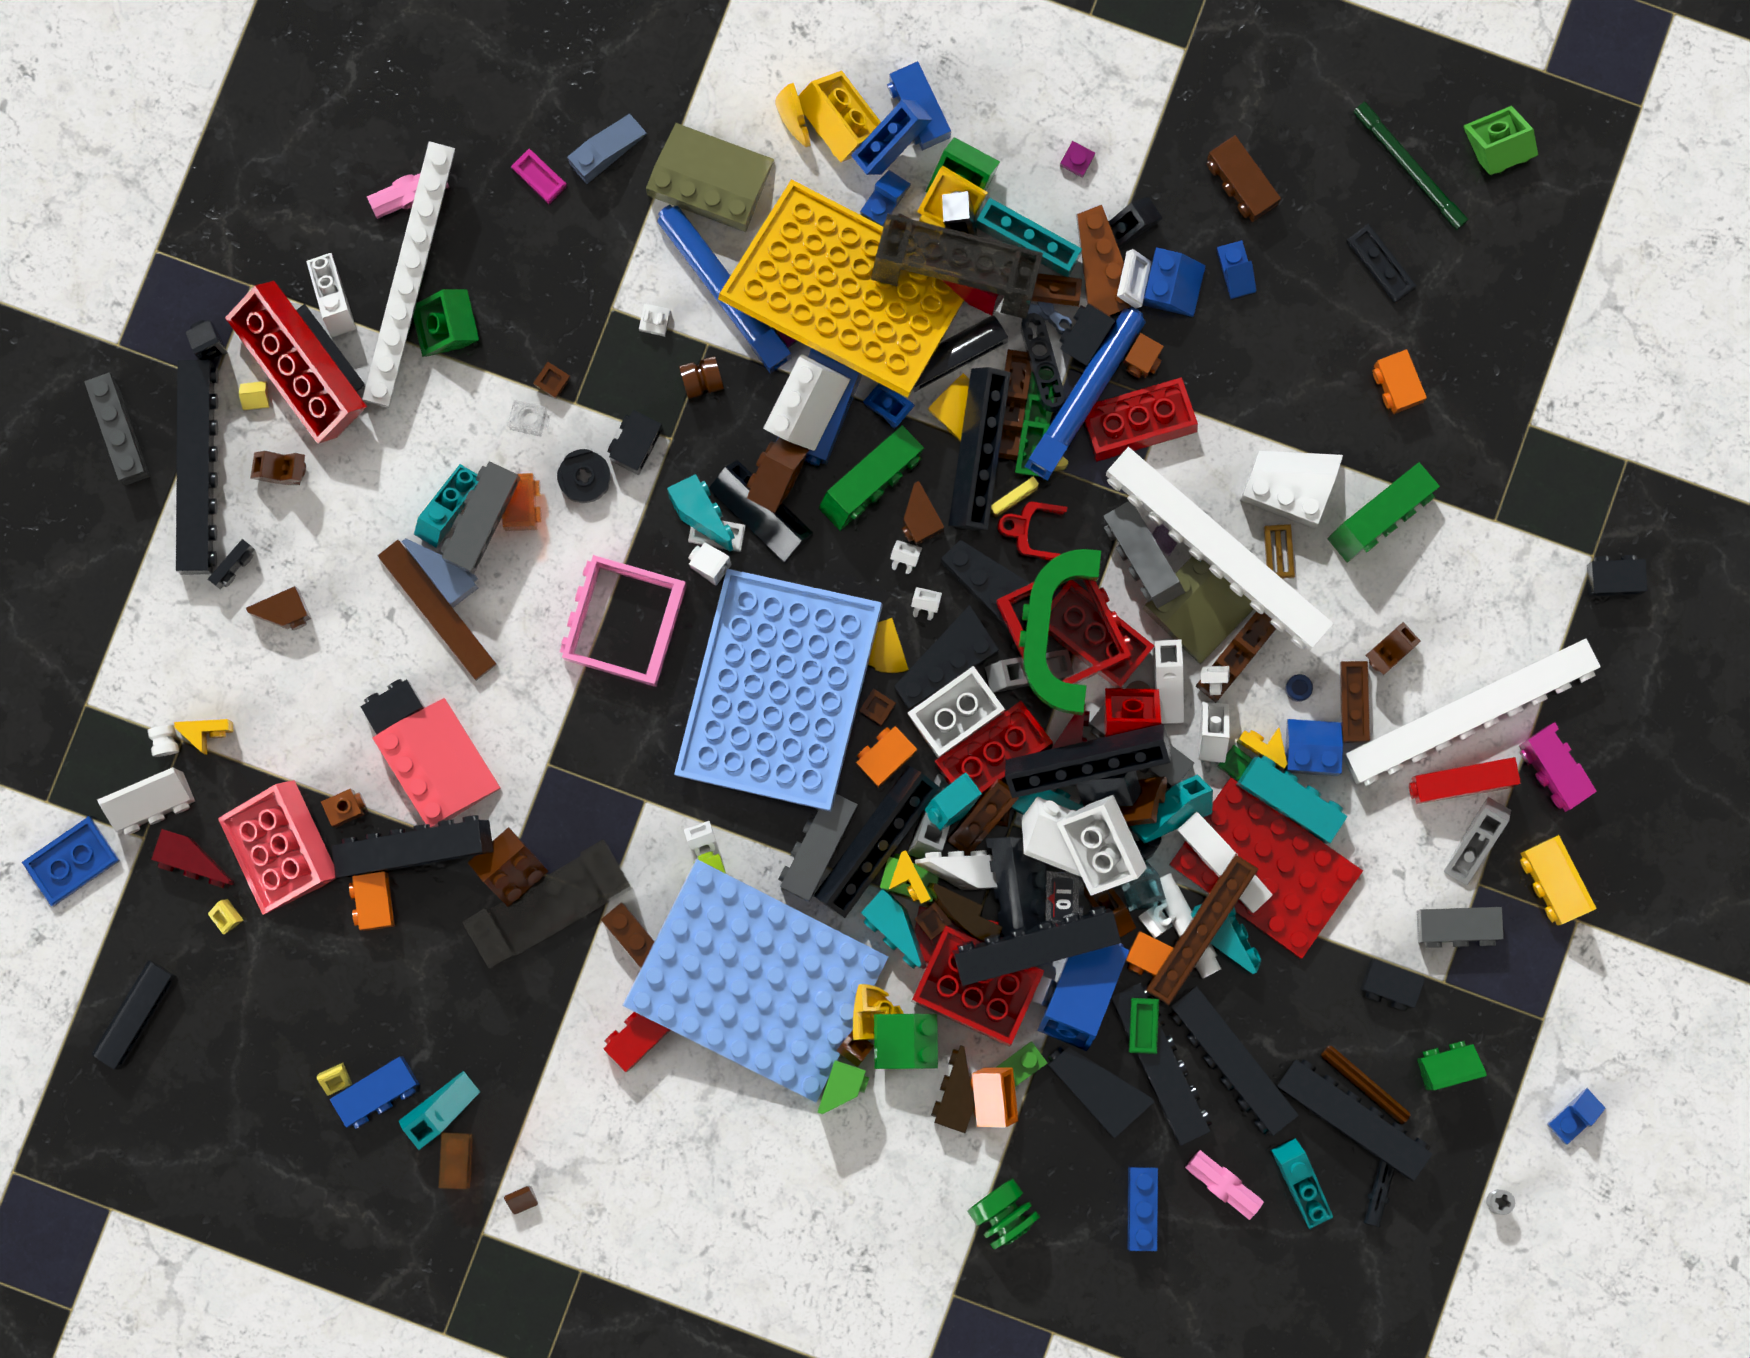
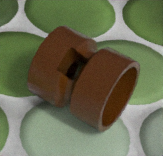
M715 356L700 360L699 365L691 362L679 366L688 399L702 396L704 390L713 393L724 389Z

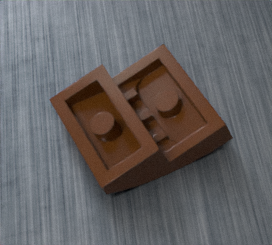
M1165 776L1139 779L1142 793L1134 805L1119 807L1127 826L1156 823L1158 805L1165 802L1167 778Z

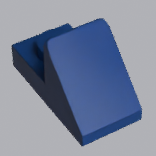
M888 170L876 182L875 190L861 209L860 214L884 226L911 186V183Z
M1243 241L1217 247L1216 252L1230 299L1256 293L1252 261H1248Z
M880 383L863 401L868 408L882 416L894 429L915 406L905 397Z
M1586 1088L1547 1125L1567 1145L1587 1126L1591 1127L1606 1108Z

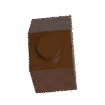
M919 481L914 483L903 520L905 527L901 528L907 541L913 540L916 546L944 532V525Z
M295 586L246 607L247 612L251 616L285 629H300L307 625V620L312 619L300 590Z
M1087 887L1081 889L1091 908L1105 906V909L1110 908L1113 911L1120 937L1136 928L1127 907L1113 888L1094 895H1090Z

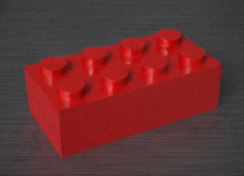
M1069 580L1052 601L1048 634L1087 666L1092 667L1119 653L1090 594L1075 581ZM1121 618L1119 619L1122 626L1118 628L1123 637L1128 636L1133 648L1130 651L1132 656L1130 659L1098 673L1115 688H1122L1154 648L1151 642Z

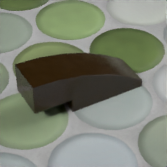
M936 883L928 884L927 889L946 916L972 938L984 942L985 937L1000 934L1003 927L979 916L983 908L982 905Z

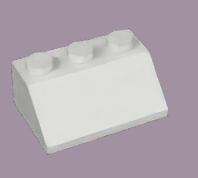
M805 355L799 356L763 429L786 441L815 451L851 379Z
M973 666L909 711L908 715L937 758H940L1004 713L1005 709Z
M172 767L97 801L115 832H124L125 835H130L139 831V826L149 822L152 825L164 820V815L174 811L175 814L188 810L190 808L189 804L195 802V799L184 773Z
M1114 795L1090 803L1057 822L1090 895L1138 879L1147 869Z
M1037 797L1021 818L1024 854L1082 877L1057 824L1059 820L1074 813L1076 810H1070L1057 805L1053 801Z

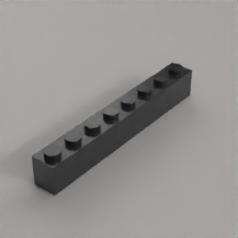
M178 360L176 572L180 575L212 574L213 567L217 566V553L213 551V541L217 540V526L213 525V514H217L218 504L217 499L213 498V488L218 486L217 472H214V462L218 461V448L214 446V436L218 435V421L214 420V410L218 409V395L214 394V383H218L219 373L218 368H214V364L210 360Z

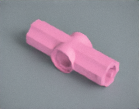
M420 174L403 176L394 181L392 186L367 196L377 219L401 208H412Z
M1201 1150L1191 1158L1185 1167L1198 1180L1207 1185L1209 1191L1224 1203L1228 1202L1248 1220L1258 1212L1264 1203L1260 1197L1241 1184L1242 1181L1224 1166H1219Z

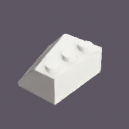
M1259 451L1240 501L1315 529L1319 524L1335 482L1343 455Z

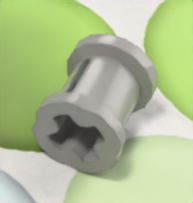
M1497 1189L1490 1192L1487 1196L1486 1203L1489 1210L1493 1213L1509 1214L1515 1207L1514 1196L1508 1191ZM1503 1196L1506 1205L1499 1207V1204L1495 1203V1199Z

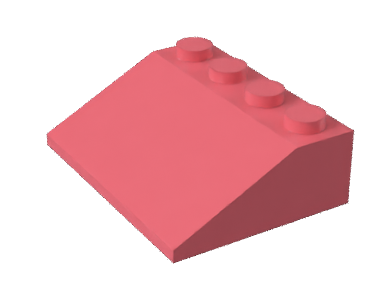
M445 698L402 719L372 737L425 824H430V828L438 827L439 821L453 819L501 789Z
M295 780L275 784L218 818L262 915L319 889L336 879L332 859Z

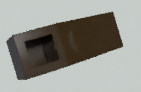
M960 1045L959 1050L953 1049L948 1064L953 1067L950 1076L944 1075L940 1090L944 1091L941 1102L935 1101L931 1116L936 1117L934 1121L936 1124L966 1133L974 1104L965 1047Z

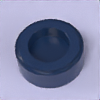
M1297 674L1287 681L1285 691L1291 700L1302 702L1312 694L1313 684L1307 676Z

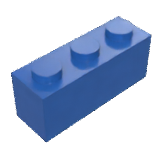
M914 62L890 73V83L887 84V88L892 98L897 97L899 102L901 100H917L933 119L913 140V143L915 145L919 144L923 151L951 138V129L919 62Z
M901 100L851 156L866 175H882L933 119L917 100Z
M399 1056L332 1097L330 1101L345 1127L354 1126L357 1129L370 1121L367 1116L376 1111L380 1115L393 1107L391 1102L398 1097L404 1100L416 1093L414 1088L420 1084L404 1057Z
M1128 1167L1127 1249L1129 1251H1157L1158 1168Z

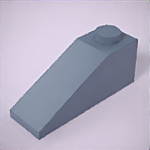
M628 114L588 139L567 157L569 164L582 180L588 184L646 136L647 133L631 114Z
M405 538L402 541L453 608L478 589L474 583L478 580L475 574L473 575L444 561L442 555Z

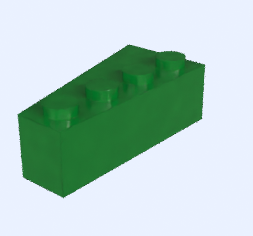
M902 425L826 492L818 509L841 531L853 519H857L871 502H876L885 493L884 490L889 485L894 486L903 477L902 473L907 468L912 470L922 460L920 455L924 447Z
M1418 462L1344 521L1327 539L1348 563L1362 550H1365L1367 553L1379 543L1377 538L1382 534L1386 538L1398 528L1396 523L1402 519L1406 522L1417 513L1414 509L1416 506L1421 504L1424 507L1435 498L1433 492L1440 486L1422 464Z

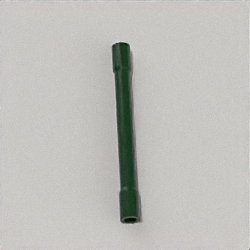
M1366 102L1360 104L1353 113L1367 129L1375 134L1438 206L1441 213L1456 230L1461 228L1469 219L1454 202L1448 199L1391 134Z

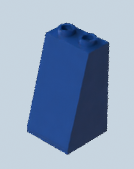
M811 348L809 358L851 379L815 451L809 450L805 459L806 462L819 466L820 463L826 465L861 381L862 374Z
M1120 943L1066 958L1037 1031L1088 1051L1097 1035L1129 950Z

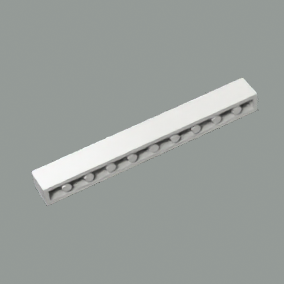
M430 141L428 143L362 399L364 402L386 408L390 406L455 148Z
M1128 447L1107 470L1106 476L1109 478L1107 482L1115 490L1120 491L1122 489L1129 495L1127 499L1138 509L1142 506L1149 512L1148 517L1153 523L1158 526L1163 524L1169 530L1168 535L1179 544L1181 542L1185 543L1190 548L1189 553L1198 561L1203 559L1211 566L1209 570L1219 579L1224 577L1231 583L1229 587L1237 595L1242 597L1244 594L1252 601L1250 605L1260 614L1265 612L1272 618L1270 622L1276 629L1281 632L1286 630L1293 636L1291 641L1302 650L1306 648L1310 651L1333 625L1332 621L1132 449Z
M1587 639L1581 640L1344 754L1343 759L1356 785L1362 782L1365 786L1380 780L1378 774L1384 771H1388L1389 775L1403 769L1402 763L1409 759H1412L1413 763L1428 757L1426 751L1434 747L1437 752L1452 745L1450 740L1457 736H1460L1461 740L1476 734L1474 728L1482 724L1486 729L1499 723L1498 717L1505 713H1508L1509 717L1522 712L1524 710L1522 705L1530 701L1534 706L1548 699L1546 694L1553 690L1559 694L1571 688L1570 682L1578 678L1582 683L1596 676L1594 671L1601 666Z

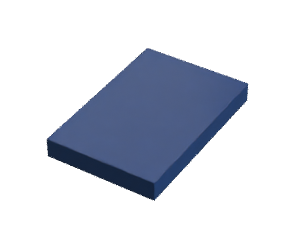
M88 816L22 861V864L49 904L54 907L118 863L120 859L93 819Z

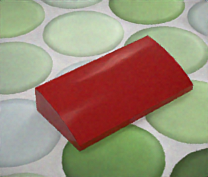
M1182 377L1096 402L1084 421L1096 462L1121 455L1128 447L1135 451L1198 432V422Z
M1020 701L935 760V764L949 785L962 774L967 773L982 793L979 797L981 799L997 779H1000L1002 782L1006 781V759L1050 750L1053 746V741L1023 702Z

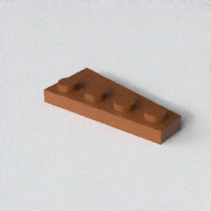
M1099 205L1076 214L1080 248H1082V268L1087 304L1094 305L1108 315L1132 307L1117 297L1124 261L1103 206Z

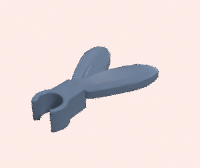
M1017 302L1012 305V309L1018 315L1039 314L1044 320H1048L1061 335H1063L1065 329L1059 326L1060 323H1067L1069 327H1072L1071 319L1054 310L1053 303L1037 302V305L1028 302Z

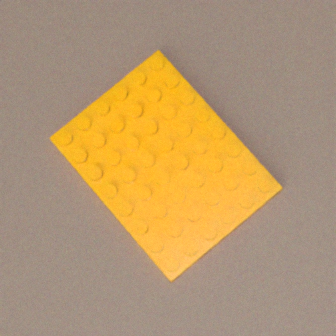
M792 179L718 297V300L907 398L964 303V300L925 266L930 256L910 245V240Z

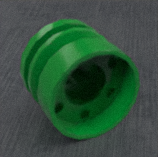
M1013 1178L967 1210L977 1226L988 1221L992 1225L983 1234L985 1238L997 1232L999 1236L990 1243L994 1250L1000 1246L1010 1244L1030 1230L1033 1223L1040 1217L1036 1211L1026 1217L1023 1215L1032 1206L1030 1202L1020 1206L1016 1205L1015 1202L1022 1196L1023 1192Z

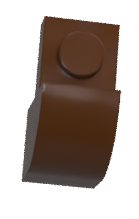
M270 451L254 452L250 479L283 485H300L302 477L306 472L305 455L299 453L283 455Z
M1402 622L1365 656L1369 659L1373 669L1385 675L1414 649L1421 640Z

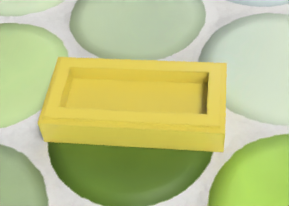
M1034 476L992 504L990 511L994 518L999 517L1038 489L1039 483Z

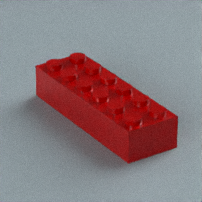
M275 281L255 285L225 317L317 444L337 438L366 409L367 405Z

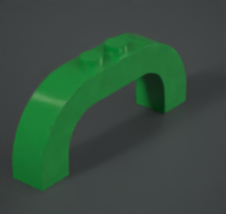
M1072 550L1052 559L1036 577L1031 590L1029 604L1023 605L1022 620H1027L1026 631L1021 630L1019 647H1024L1023 667L1026 679L1033 692L1041 701L1051 708L1064 713L1083 715L1087 685L1070 684L1060 681L1048 668L1046 649L1052 597L1056 589L1069 580L1097 581L1101 559L1100 550Z

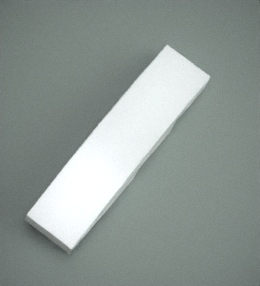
M1198 812L1194 813L1177 829L1205 864L1220 877L1234 854H1236L1235 851ZM1254 875L1239 899L1250 912L1254 913L1273 894Z

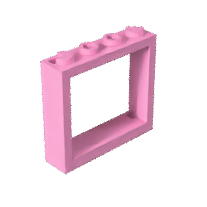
M593 555L592 560H587L586 567H584L583 576H586L584 586H579L576 593L575 601L579 602L576 612L571 611L567 627H571L568 638L563 637L560 652L563 653L562 658L565 661L656 687L687 587L686 582ZM600 569L672 589L646 674L575 654Z

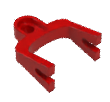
M1031 501L1024 506L1021 515L1006 514L1000 518L998 522L999 533L1003 536L1017 538V549L1021 555L1048 561L1060 555L1059 553L1031 549L1028 543V527L1035 510L1063 515L1067 512L1066 506ZM1004 522L1009 523L1012 529L1006 530Z

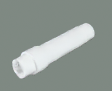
M1171 873L1152 882V885L1161 903L1168 905L1164 908L1168 917L1176 916L1172 924L1179 937H1181L1193 919L1191 916L1192 911L1179 886L1176 884ZM1209 944L1195 965L1202 979L1221 970L1216 959L1218 955L1212 944Z

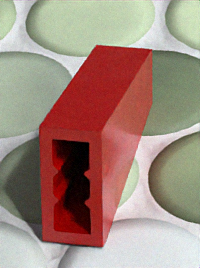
M1516 757L1416 775L1411 778L1412 783H1409V793L1411 799L1415 798L1416 804L1513 788L1521 784Z

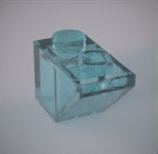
M1144 861L1147 869L1138 879L1122 884L1130 912L1153 907L1166 900L1159 874L1147 861Z

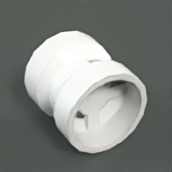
M174 725L148 729L149 738L153 740L151 748L153 757L167 756L179 752L178 744L173 739L176 734Z

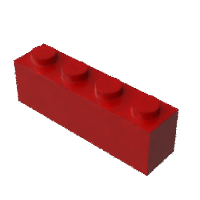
M633 1012L624 1021L627 1026L620 1033L615 1030L604 1040L607 1045L603 1049L625 1072H628L671 1031L636 1012Z

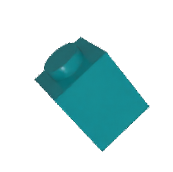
M964 773L937 794L925 808L929 820L941 831L965 817L982 793L969 775Z

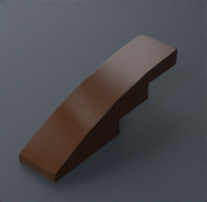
M1008 349L1004 371L1011 372L998 458L1017 460L1031 367L1027 352Z
M1256 611L1212 665L1230 666V678L1228 683H1222L1221 695H1210V683H1201V680L1195 687L1216 703L1276 630L1270 622L1272 618L1265 612L1260 614Z

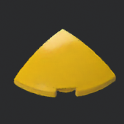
M790 83L777 95L775 105L782 121L791 134L802 145L809 147L811 143L807 126H805L801 104L794 83Z
M964 373L928 407V411L945 425L947 430L960 442L970 381Z
M892 618L878 622L868 665L875 667V671L901 673L909 671Z
M868 984L858 985L853 1011V1040L874 1039V1014H904L899 1005L893 1006L886 998L889 994L884 990Z

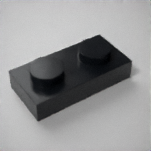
M241 539L210 575L208 580L219 589L223 586H229L235 579L236 575L234 573L239 567H244L253 558L252 552L255 549L244 539Z

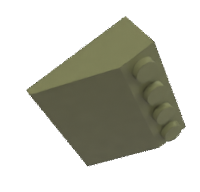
M676 123L654 166L646 186L647 195L746 232L774 159Z
M1192 556L1175 573L1185 593L1158 609L1153 600L1144 605L1143 610L1174 640L1182 639V648L1201 664L1252 612L1253 608L1250 605L1252 601L1244 594L1242 597L1237 595L1229 587L1231 583L1224 577L1222 579L1216 577L1209 570L1211 566L1203 559L1198 561Z

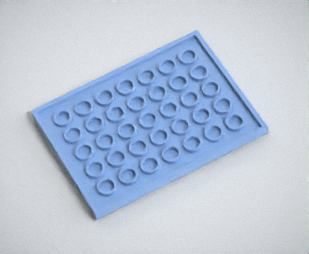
M727 569L674 775L831 811L883 604L877 601Z
M696 859L622 1006L817 1102L830 1076L834 1061H837L840 1053L836 1050L853 1030V1011L858 985L868 984L875 986L888 956Z

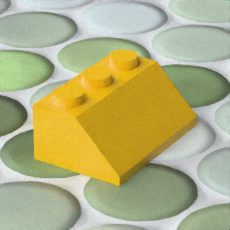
M842 70L811 81L798 95L803 115L807 117L817 134L822 137L831 149L832 154L840 162L851 159V154L881 123Z
M1559 835L1520 853L1522 856L1520 863L1527 874L1531 873L1535 881L1532 884L1534 891L1539 898L1543 897L1547 905L1545 912L1551 922L1555 921L1557 925H1562L1597 909Z

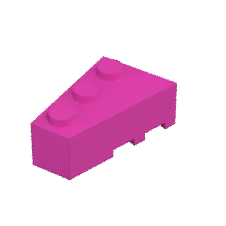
M1554 722L1520 744L1519 747L1522 749L1520 755L1528 765L1532 764L1536 769L1537 773L1535 776L1543 787L1548 786L1553 794L1551 799L1559 809L1563 808L1566 812L1597 791L1581 764H1577L1570 755L1569 751H1571L1568 743L1563 744L1555 732L1559 728Z

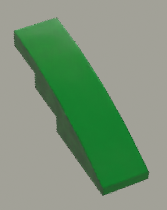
M1042 369L1038 373L1043 380H1049L1053 377L1051 370ZM1032 371L1015 473L1039 476L1026 468L1025 465L1048 430L1052 412L1046 411L1040 403ZM1051 386V387L1048 388V389H1049L1048 399H1050V400L1052 401V403H1053V402H1054V396H1053V392H1052V387H1053V386Z

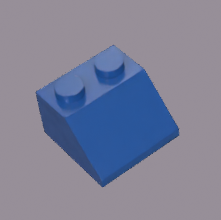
M1156 247L1142 305L1194 317L1205 265L1182 253Z
M1287 719L1285 747L1287 765L1284 768V772L1286 770L1290 773L1339 776L1342 774L1343 739L1341 722Z

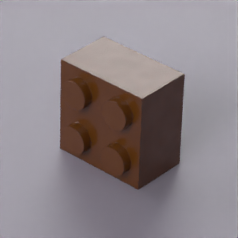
M780 437L776 442L771 441L766 451L761 453L756 463V466L759 468L756 473L752 474L747 484V487L750 488L747 499L775 513L791 492L810 449Z
M509 827L492 841L493 853L476 855L468 862L480 879L507 907L519 899L524 892L548 872L535 854Z

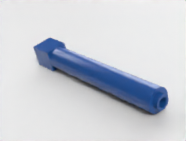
M668 205L658 213L660 216L657 220L658 224L750 344L752 350L769 373H773L792 359L791 352L776 332L767 324L718 300L719 293L731 275L679 206L672 207Z
M1135 308L1122 310L1028 459L1025 467L1048 481L1145 325L1143 314Z

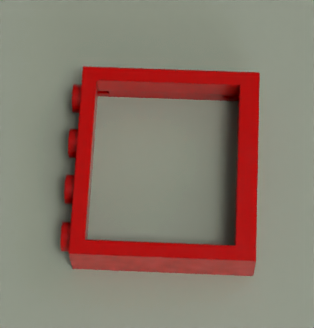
M1083 580L1119 654L1062 680L1065 683L1077 684L1130 659L1132 656L1130 651L1133 648L1127 635L1123 637L1118 628L1122 626L1120 619L1115 611L1110 612L1107 606V602L1110 601L1104 587L1099 588L1096 581ZM1034 582L996 600V605L1022 659L1024 647H1019L1020 632L1023 629L1011 605L1029 597Z

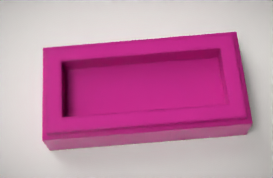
M530 149L511 166V169L548 204L567 187V183Z

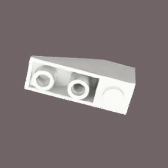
M332 253L306 261L322 319L331 338L356 330L352 312Z
M1182 639L1154 641V648L1152 649L1155 689H1159L1161 724L1184 723Z
M987 850L971 851V856H964V851L948 852V857H942L941 852L925 853V858L915 860L916 865L961 890L997 888L995 872H991L989 862L993 860V855H987Z

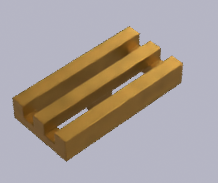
M1291 524L1264 526L1266 566L1273 571L1270 531H1274L1277 560L1276 574L1282 579L1294 578ZM1284 530L1288 572H1283L1280 531Z

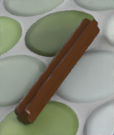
M1328 1046L1322 1052L1321 1056L1399 1124L1407 1122L1411 1116L1410 1112L1333 1046Z

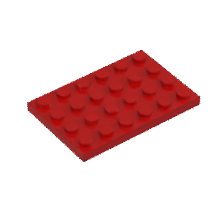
M1230 777L1213 801L1212 814L1203 818L1238 856L1258 868L1255 875L1273 894L1254 913L1250 912L1239 899L1234 906L1236 913L1302 959L1363 870L1287 816L1279 813L1236 785L1237 781ZM1186 841L1169 864L1170 867L1208 894L1219 879L1217 874L1205 864Z

